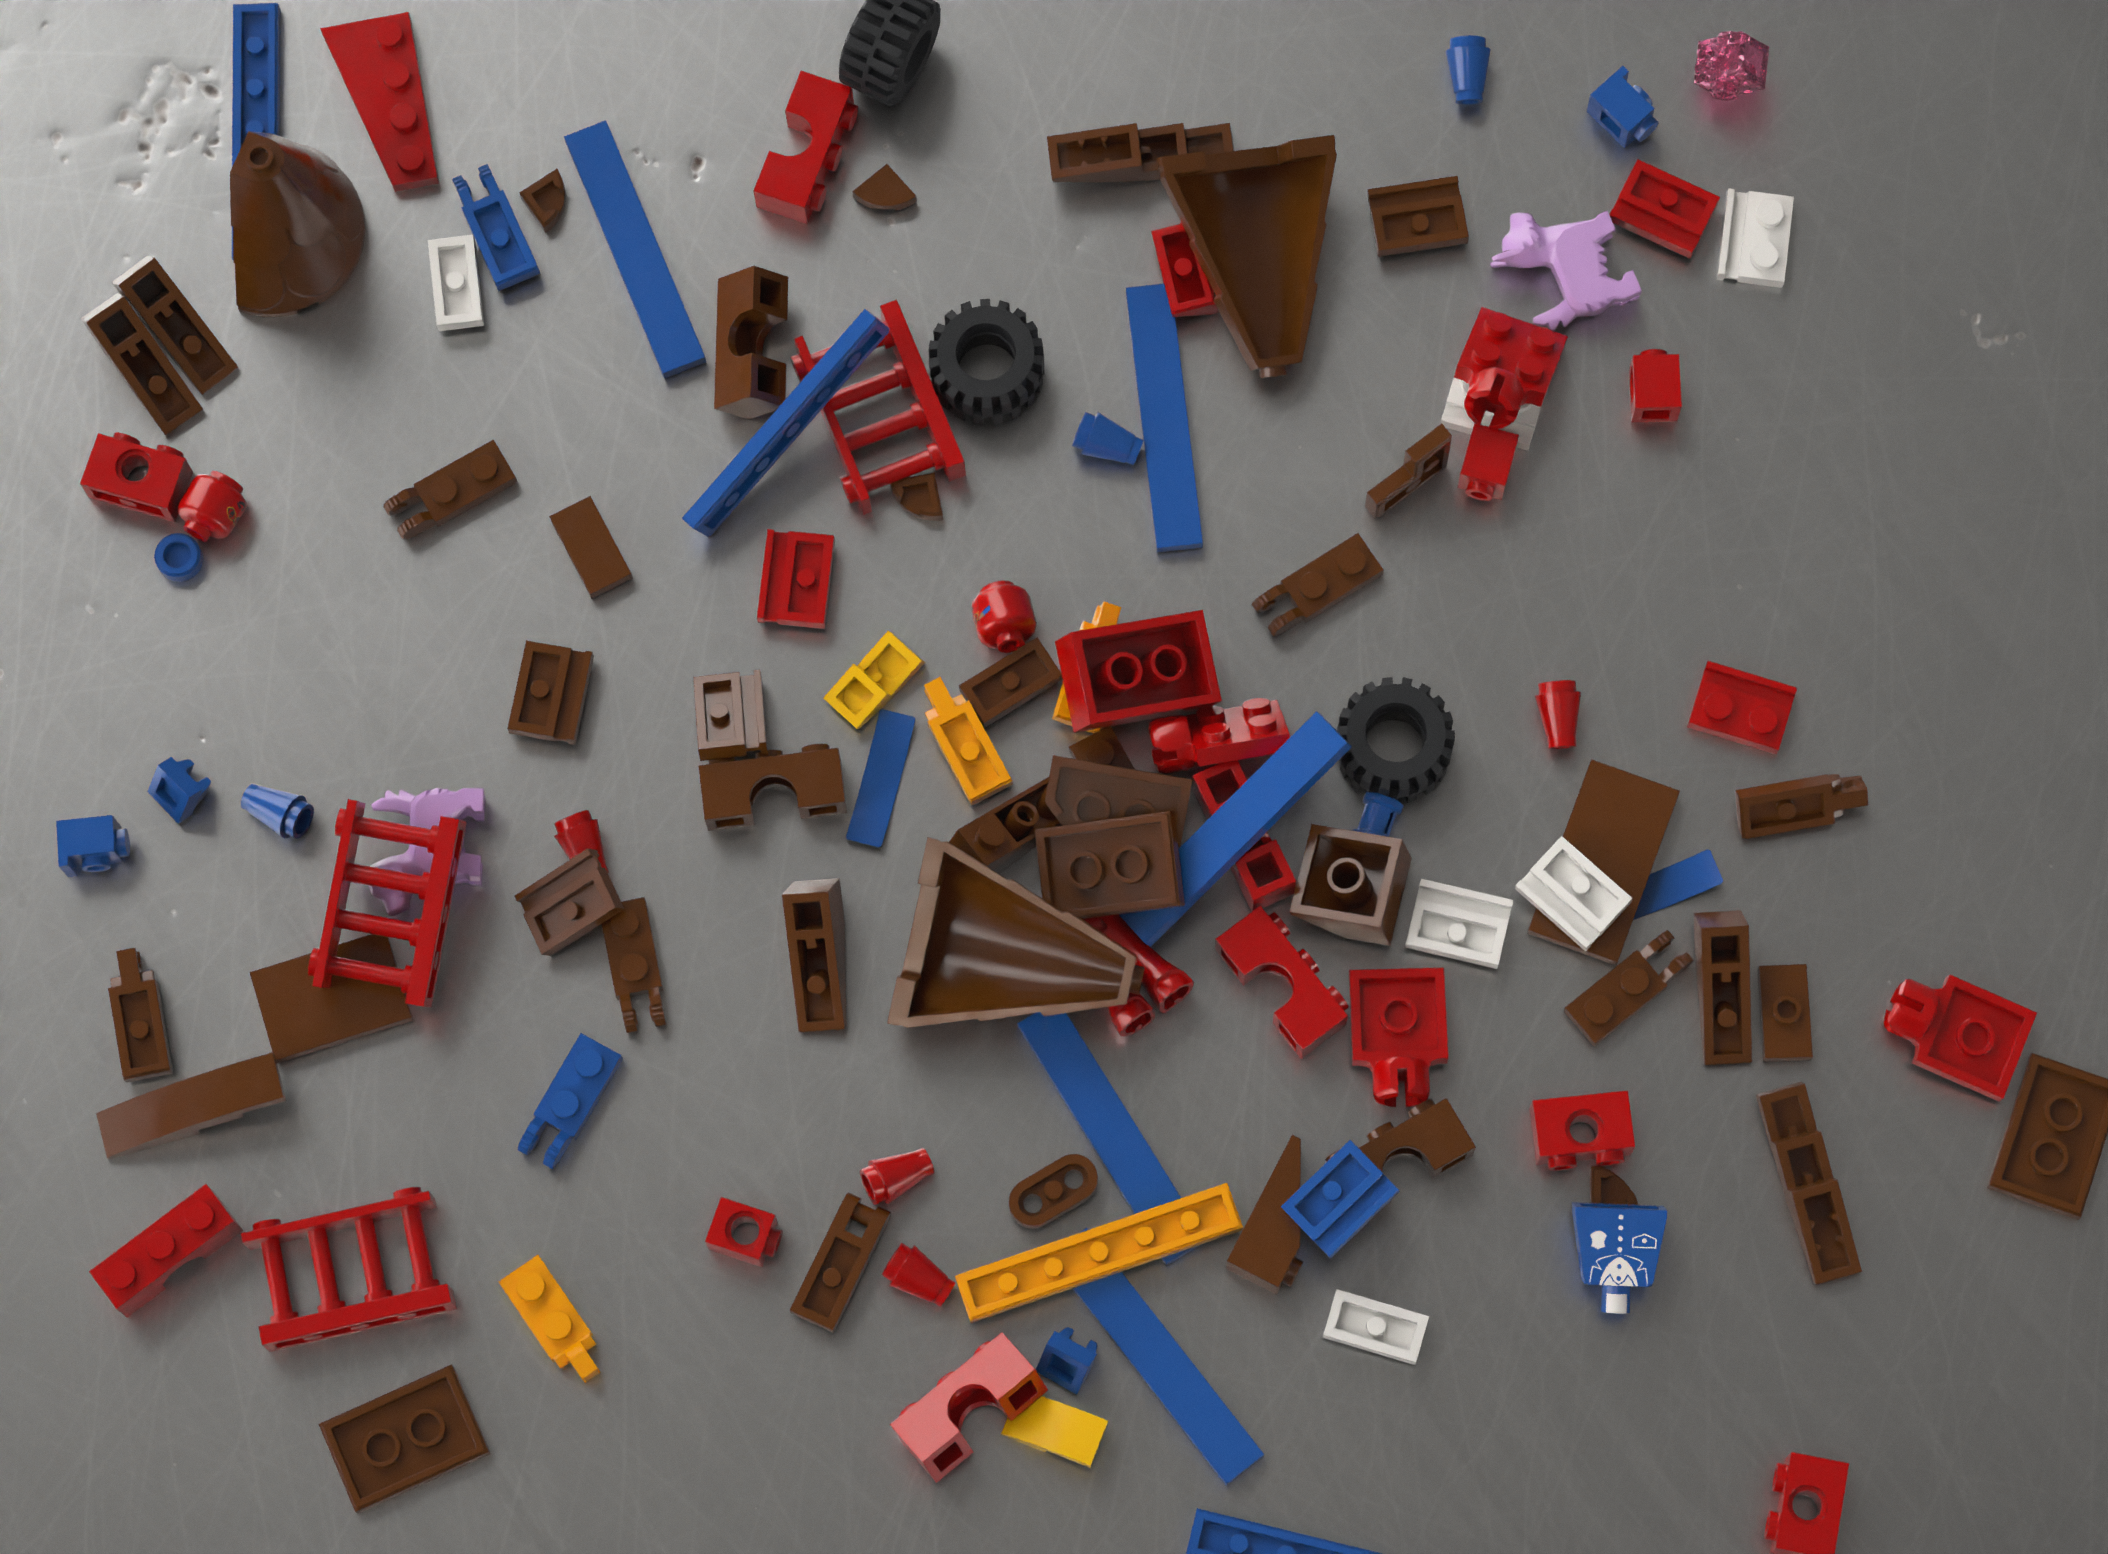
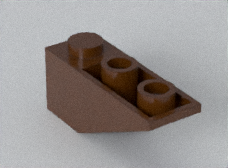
M1049 777L959 828L949 842L1001 874L1036 847L1035 829L1062 826L1045 803Z

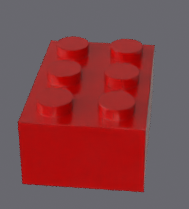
M1203 610L1074 631L1055 641L1074 733L1196 712L1201 708L1211 707L1222 701Z

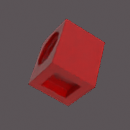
M1649 349L1642 351L1640 355H1633L1629 367L1631 422L1677 421L1682 408L1679 354H1667V351L1662 349Z
M1474 423L1457 488L1466 490L1465 493L1468 496L1477 500L1490 501L1492 498L1502 500L1519 435L1499 429L1492 430L1488 426H1479Z
M721 1197L705 1243L711 1251L763 1268L767 1256L775 1257L783 1231L776 1229L778 1221L775 1214ZM744 1223H752L759 1227L757 1239L747 1245L737 1243L733 1238L736 1228Z

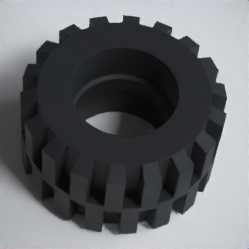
M866 0L849 30L841 52L839 62L840 82L888 106L895 105L913 87L929 58L940 26V4L933 0Z
M980 299V306L972 308L970 301L961 304V313L957 315L951 310L945 315V325L937 324L933 331L934 341L930 340L929 368L932 385L936 394L940 395L941 404L947 410L953 407L955 408V417L965 421L966 417L971 415L973 416L974 424L984 426V418H993V425L1003 424V415L1009 414L1013 420L1021 415L1022 405L1028 409L1035 402L1034 393H1040L1043 385L1044 351L1042 338H1038V328L1033 321L1026 322L1025 312L1017 308L1012 313L1010 312L1009 303L1001 300L998 307L990 306V299ZM981 345L1001 347L1014 359L1012 366L1005 374L991 380L973 378L966 374L959 364L968 351Z
M1387 677L1382 678L1380 686L1375 687L1372 681L1363 686V692L1360 695L1355 692L1349 698L1347 708H1343L1340 714L1337 731L1352 747L1339 759L1341 763L1340 771L1344 778L1350 777L1352 779L1351 787L1358 793L1365 789L1368 792L1380 793L1397 801L1398 798L1405 797L1407 803L1417 800L1418 793L1423 792L1425 795L1434 790L1436 781L1441 782L1445 776L1447 766L1450 764L1455 741V730H1452L1453 718L1450 711L1445 713V702L1439 695L1435 698L1430 696L1431 688L1422 683L1420 688L1417 689L1411 686L1413 679L1403 677L1401 684H1393V678ZM1398 720L1411 725L1419 733L1423 745L1421 751L1411 759L1393 762L1382 759L1372 751L1367 742V734L1375 725L1383 721Z

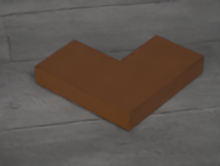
M1442 423L1405 451L1403 466L1367 492L1365 507L1374 518L1381 517L1447 467L1452 435Z

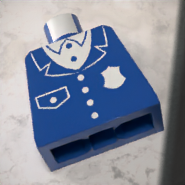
M1572 1202V1216L1581 1280L1584 1284L1602 1285L1601 1312L1615 1314L1630 1313L1631 1286L1652 1287L1667 1221V1209L1659 1205Z

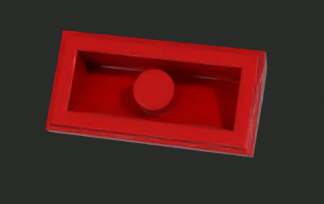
M1182 223L1151 231L1172 317L1202 316L1219 313L1214 303L1213 289L1189 246L1190 239Z

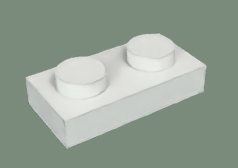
M473 234L428 240L438 331L484 326L476 244Z
M1336 1289L1323 1338L1415 1365L1429 1316Z

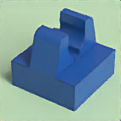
M170 757L157 766L147 792L179 824L193 814L195 807L207 794L211 780L205 777L201 781L196 782L190 776L194 766L190 759L176 762Z
M1067 1327L1060 1333L1054 1331L1044 1348L1036 1371L1077 1395L1085 1383L1096 1358L1097 1343L1090 1340L1086 1348L1070 1340L1074 1330Z

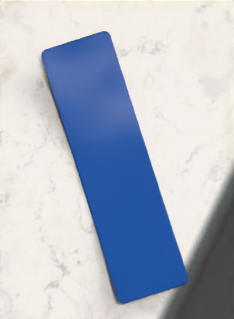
M884 709L879 711L864 775L846 834L847 840L875 847L882 846L903 773L915 717Z
M1707 849L1651 873L1633 920L1722 884L1723 879L1711 851Z

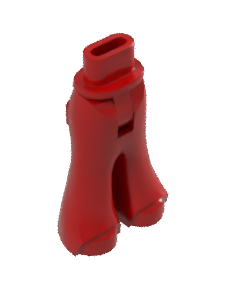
M1119 915L1083 919L1138 956L1136 965L1145 967L1142 985L1161 1013H1166L1175 1007L1190 993L1194 986V981L1184 971L1169 963L1154 949L1146 945ZM1130 993L1126 1004L1107 1007L1114 1027L1120 1036H1130L1152 1023L1155 1019L1154 1009L1140 993L1139 995Z

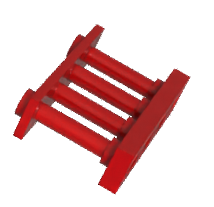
M897 299L880 306L882 322L890 330L876 348L883 346L886 350L893 347L899 362L892 364V370L838 390L821 410L847 476L840 478L844 492L850 504L858 501L863 515L872 512L868 492L932 467L936 471L943 468L949 482L966 476L965 461ZM803 336L794 339L797 355L791 356L790 359L799 382L805 378L832 346L810 354ZM899 386L902 390L910 388L915 403L909 405V410L845 435L843 434L834 411ZM917 427L918 430L927 428L932 443L926 445L927 450L860 475L851 454L852 451Z
M348 799L346 809L340 808L336 818L335 836L341 838L320 947L313 948L309 959L308 975L314 976L312 986L330 989L332 977L335 975L401 988V993L407 994L406 1004L431 1008L467 822L441 816L439 826L433 825L431 829L372 819L363 817L366 803ZM359 836L426 847L427 852L433 854L430 872L424 871L422 876L355 864ZM354 882L418 894L420 900H425L421 919L415 918L413 922L345 910L350 883ZM347 929L407 940L410 946L416 947L412 966L406 965L404 969L336 957L341 930Z
M421 1187L404 1188L393 1192L394 1199L281 1224L280 1219L263 1220L252 1225L253 1231L241 1233L242 1243L249 1250L262 1249L274 1315L270 1317V1324L258 1326L262 1346L269 1352L456 1310L457 1306L452 1288L448 1283L440 1285V1281L434 1279L421 1216L422 1211L437 1208L435 1198L430 1191L422 1192ZM402 1216L415 1283L411 1285V1292L393 1295L392 1290H387L374 1222ZM355 1227L368 1294L364 1296L365 1302L346 1306L345 1301H340L327 1233ZM308 1237L321 1305L317 1306L318 1313L299 1317V1313L293 1311L280 1244Z

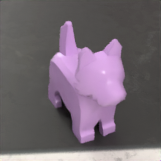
M1608 211L1598 214L1592 220L1557 224L1549 227L1538 225L1529 213L1511 214L1509 233L1502 240V252L1491 257L1493 260L1490 263L1492 268L1509 266L1536 268L1546 266L1551 269L1559 286L1563 301L1556 307L1533 317V324L1548 326L1551 331H1554L1560 323L1563 327H1567L1577 316H1597L1611 306H1623L1639 299V295L1642 292L1633 270L1626 272L1619 281L1606 276L1608 273V269L1605 267L1607 257L1602 254L1604 248L1601 245L1612 239V233L1615 232V227Z
M435 788L426 790L418 795H413L403 790H399V794L396 795L387 790L384 798H380L371 804L373 811L400 813L410 817L411 826L431 829L433 825L439 826L441 816L459 820L472 817L476 822H485L484 789L463 788L456 792ZM463 839L455 885L468 883L471 886H482L483 864L481 863V856L465 853ZM409 845V849L404 854L387 857L371 866L422 876L424 871L430 872L433 854L428 853L426 847ZM368 885L370 894L377 899H381L389 916L401 914L409 909L413 893Z

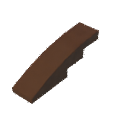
M1137 123L1047 136L1053 182L1101 183L1160 180V172L1157 166V158L1203 151L1205 155L1234 151L1230 123L1185 129L1184 123L1139 130Z
M271 1052L175 1082L96 1113L106 1156L110 1160L201 1134V1129L243 1118V1113L284 1102L286 1097L276 1057Z
M1798 1082L1755 1094L1784 1195L1814 1284L1817 1285L1862 1272L1838 1179L1833 1177L1822 1132L1816 1127L1805 1083Z

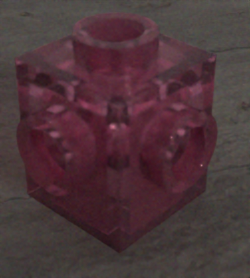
M1724 31L1719 33L1718 37L1698 41L1694 84L1710 92L1713 98L1722 101L1736 100L1739 95L1764 90L1769 47L1742 31Z

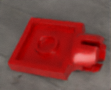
M1481 307L1454 375V378L1469 384L1464 400V407L1469 418L1480 426L1485 412L1489 411L1494 413L1489 429H1503L1515 421L1523 404H1533L1541 407L1564 351L1568 336L1507 316L1504 313Z
M1266 698L1250 699L1238 707L1224 709L1220 706H1211L1199 709L1196 714L1157 718L1149 723L1148 729L1152 746H1154L1151 750L1153 762L1158 773L1162 774L1187 771L1194 767L1195 762L1201 767L1271 755L1290 738V733L1278 700L1270 701Z
M1444 967L1349 970L1352 1066H1364L1371 1070L1373 1076V1096L1380 1105L1396 1107V1097H1398L1399 1093L1398 1084H1404L1406 1107L1416 1106L1426 1101L1430 1094V1067L1436 1064L1448 1063Z
M1948 975L1942 987L1938 989L1930 988L1912 979H1905L1896 988L1890 1000V1003L1894 1005L1892 1010L1886 1009L1884 1028L1893 1034L1911 1041L1915 1046L1912 1064L1998 1102L2004 1099L2037 1012L1953 975Z

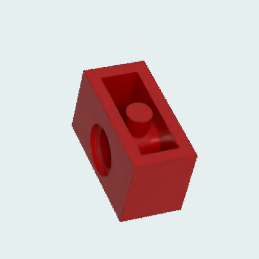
M116 432L113 437L98 433L80 485L91 499L176 522L178 516L177 505L188 488L193 471L186 458L183 457L184 454L175 448L157 445L156 449L140 445L138 439L124 433ZM145 466L149 468L147 475L143 479L138 481L128 480L130 472L136 467Z
M1628 1090L1533 1100L1529 1111L1536 1165L1548 1164L1550 1171L1573 1169L1577 1167V1161L1596 1159V1165L1598 1166L1617 1165L1625 1162L1624 1156H1631L1635 1148ZM1578 1122L1587 1123L1593 1128L1595 1139L1589 1143H1580L1572 1137L1570 1127Z
M1791 1452L1786 1457L1785 1464H1776L1772 1491L1780 1493L1777 1512L1769 1510L1764 1539L1772 1541L1771 1554H1835L1849 1463ZM1799 1495L1810 1497L1817 1507L1816 1517L1811 1520L1798 1517L1793 1510L1794 1497Z

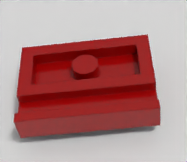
M1637 159L1609 215L1613 224L1691 259L1719 203L1720 197Z
M767 529L757 611L758 623H765L767 621L777 622L779 625L825 629L835 547L834 535L795 531L784 533Z
M1707 661L1687 728L1777 755L1797 687Z

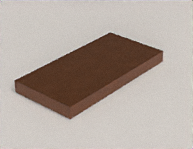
M1591 759L1563 837L1631 896L1632 902L1605 932L1591 944V947L1586 952L1537 908L1527 934L1617 966L1680 790Z

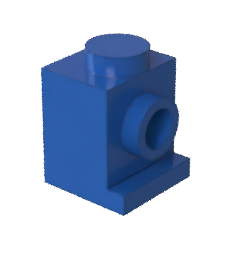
M1622 66L1590 94L1586 112L1625 149L1635 139L1639 142L1645 140L1656 129L1659 122L1653 117L1655 108L1652 106L1651 98L1641 87L1637 85L1632 87L1627 82L1629 71Z
M113 815L56 821L58 863L67 877L77 876V867H82V870L86 872L106 871L110 869V864L123 863V857L130 856L128 831L126 828L121 829L120 824Z

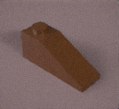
M147 255L112 282L117 291L128 301L145 327L201 395L238 368L237 364L155 257Z
M120 293L115 294L80 318L164 435H167L203 410L123 295Z
M840 878L794 881L782 894L798 1031L810 1032L845 1029L847 1027L845 920Z
M1741 910L1694 913L1695 965L1703 1062L1705 1065L1752 1063L1749 925Z
M1294 1135L1291 1136L1226 1264L1227 1270L1276 1295L1283 1284L1289 1287L1293 1285L1304 1261L1296 1258L1300 1249V1227L1281 1208L1301 1187V1139Z

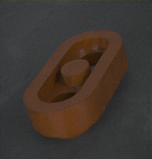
M1069 1154L1019 1182L1012 1189L1009 1196V1209L1013 1219L1025 1228L1037 1229L1089 1200L1095 1193L1098 1185V1174L1094 1164L1085 1156ZM1069 1174H1079L1083 1178L1082 1185L1076 1189L1069 1188L1065 1184V1179ZM1032 1197L1038 1198L1042 1202V1208L1036 1213L1026 1211L1024 1203L1027 1199Z

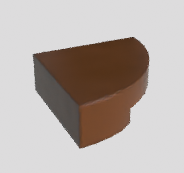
M888 164L852 191L853 197L859 203L872 209L902 210L917 202L916 195Z
M555 169L519 192L522 201L543 231L547 233L561 218L566 203V191L558 169Z
M935 472L907 477L890 484L895 500L906 512L923 520H943Z
M1591 1166L1590 1203L1638 1205L1635 1194L1624 1180L1610 1169Z

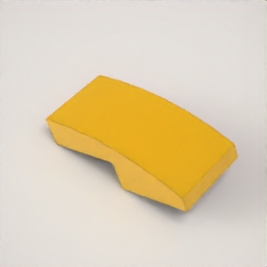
M887 631L858 665L852 664L823 699L859 730L905 686L926 662L896 635Z
M1041 1396L1012 1421L1007 1417L1001 1435L1043 1452L1049 1451L1091 1468L1107 1428L1108 1420Z

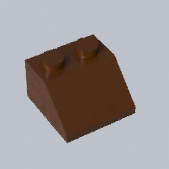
M1311 824L1289 911L1290 914L1344 938L1390 946L1412 859L1403 840Z

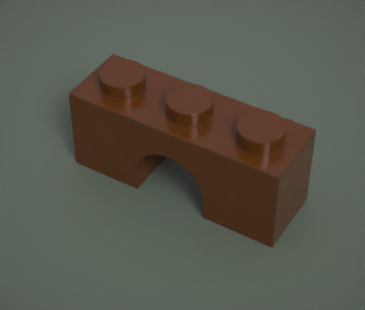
M751 266L718 279L714 409L745 419H752L776 411L786 399V363L764 357L763 344L770 329L774 325L788 319L789 277L757 266Z
M811 744L804 746L800 753L783 755L781 750H768V754L756 753L753 759L737 761L736 757L709 760V764L699 765L704 819L708 831L755 825L753 815L754 801L763 790L773 786L787 788L795 794L801 819L846 814L847 806L839 749H830L828 744Z
M1432 1098L1418 1104L1408 1111L1410 1119L1396 1127L1391 1122L1379 1126L1366 1136L1369 1142L1359 1147L1382 1173L1384 1165L1391 1158L1399 1155H1409L1418 1159L1425 1166L1432 1179L1472 1157L1476 1148L1447 1098L1436 1104ZM1337 1150V1151H1335L1334 1153H1332L1331 1155H1329V1156L1325 1159V1161L1327 1162V1161H1328L1332 1156H1334L1339 1150Z

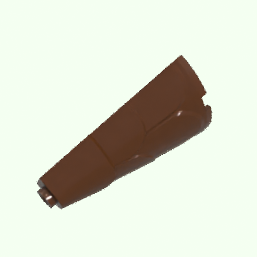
M248 131L230 171L231 226H233L236 305L239 312L259 317L290 316L298 314L297 310L308 307L316 302L319 304L323 303L347 282L355 270L363 251L366 230L364 211L352 182L326 154L308 145H302L272 133Z
M1334 135L1290 140L1270 147L1207 155L1203 151L1157 158L1160 181L1190 239L1189 246L1216 294L1214 303L1249 370H1259L1260 378L1287 375L1288 365L1302 363L1318 284L1314 280L1327 225L1325 223V215L1337 157Z
M927 837L917 883L921 884L904 965L902 973L896 979L887 1024L902 1025L910 1028L972 1019L987 1021L1038 1012L1043 1016L1123 1005L1128 1002L1130 993L1139 995L1145 967L1136 965L1138 958L1136 954L1069 910L1065 912L1060 911L1014 879L1008 880L950 842H941L938 839Z

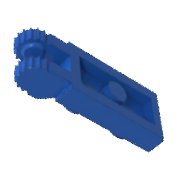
M488 164L479 167L478 170L480 172L479 178L483 187L487 189L489 196L474 202L469 185L462 175L453 178L452 181L463 204V207H461L499 292L540 274V271L504 190H499Z
M580 1033L533 1114L535 1118L530 1122L520 1139L517 1150L528 1155L536 1147L547 1125L558 1130L560 1133L548 1147L543 1161L544 1165L554 1169L572 1139L577 1140L623 1060L622 1055Z

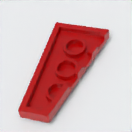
M409 12L320 28L394 191L398 192L439 184Z

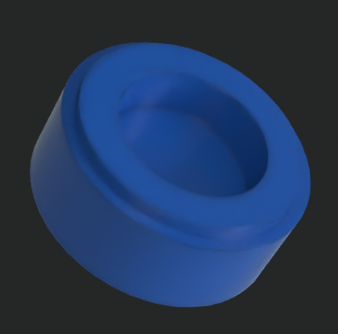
M170 534L164 537L155 549V563L160 572L169 580L176 582L187 581L196 576L202 567V550L195 539L187 534Z

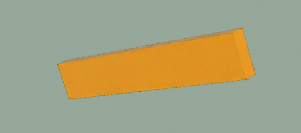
M1224 1183L955 1275V1279L970 1323L1242 1231L1243 1225L1228 1183Z

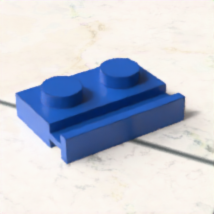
M1349 1140L1281 1208L1331 1259L1400 1191Z

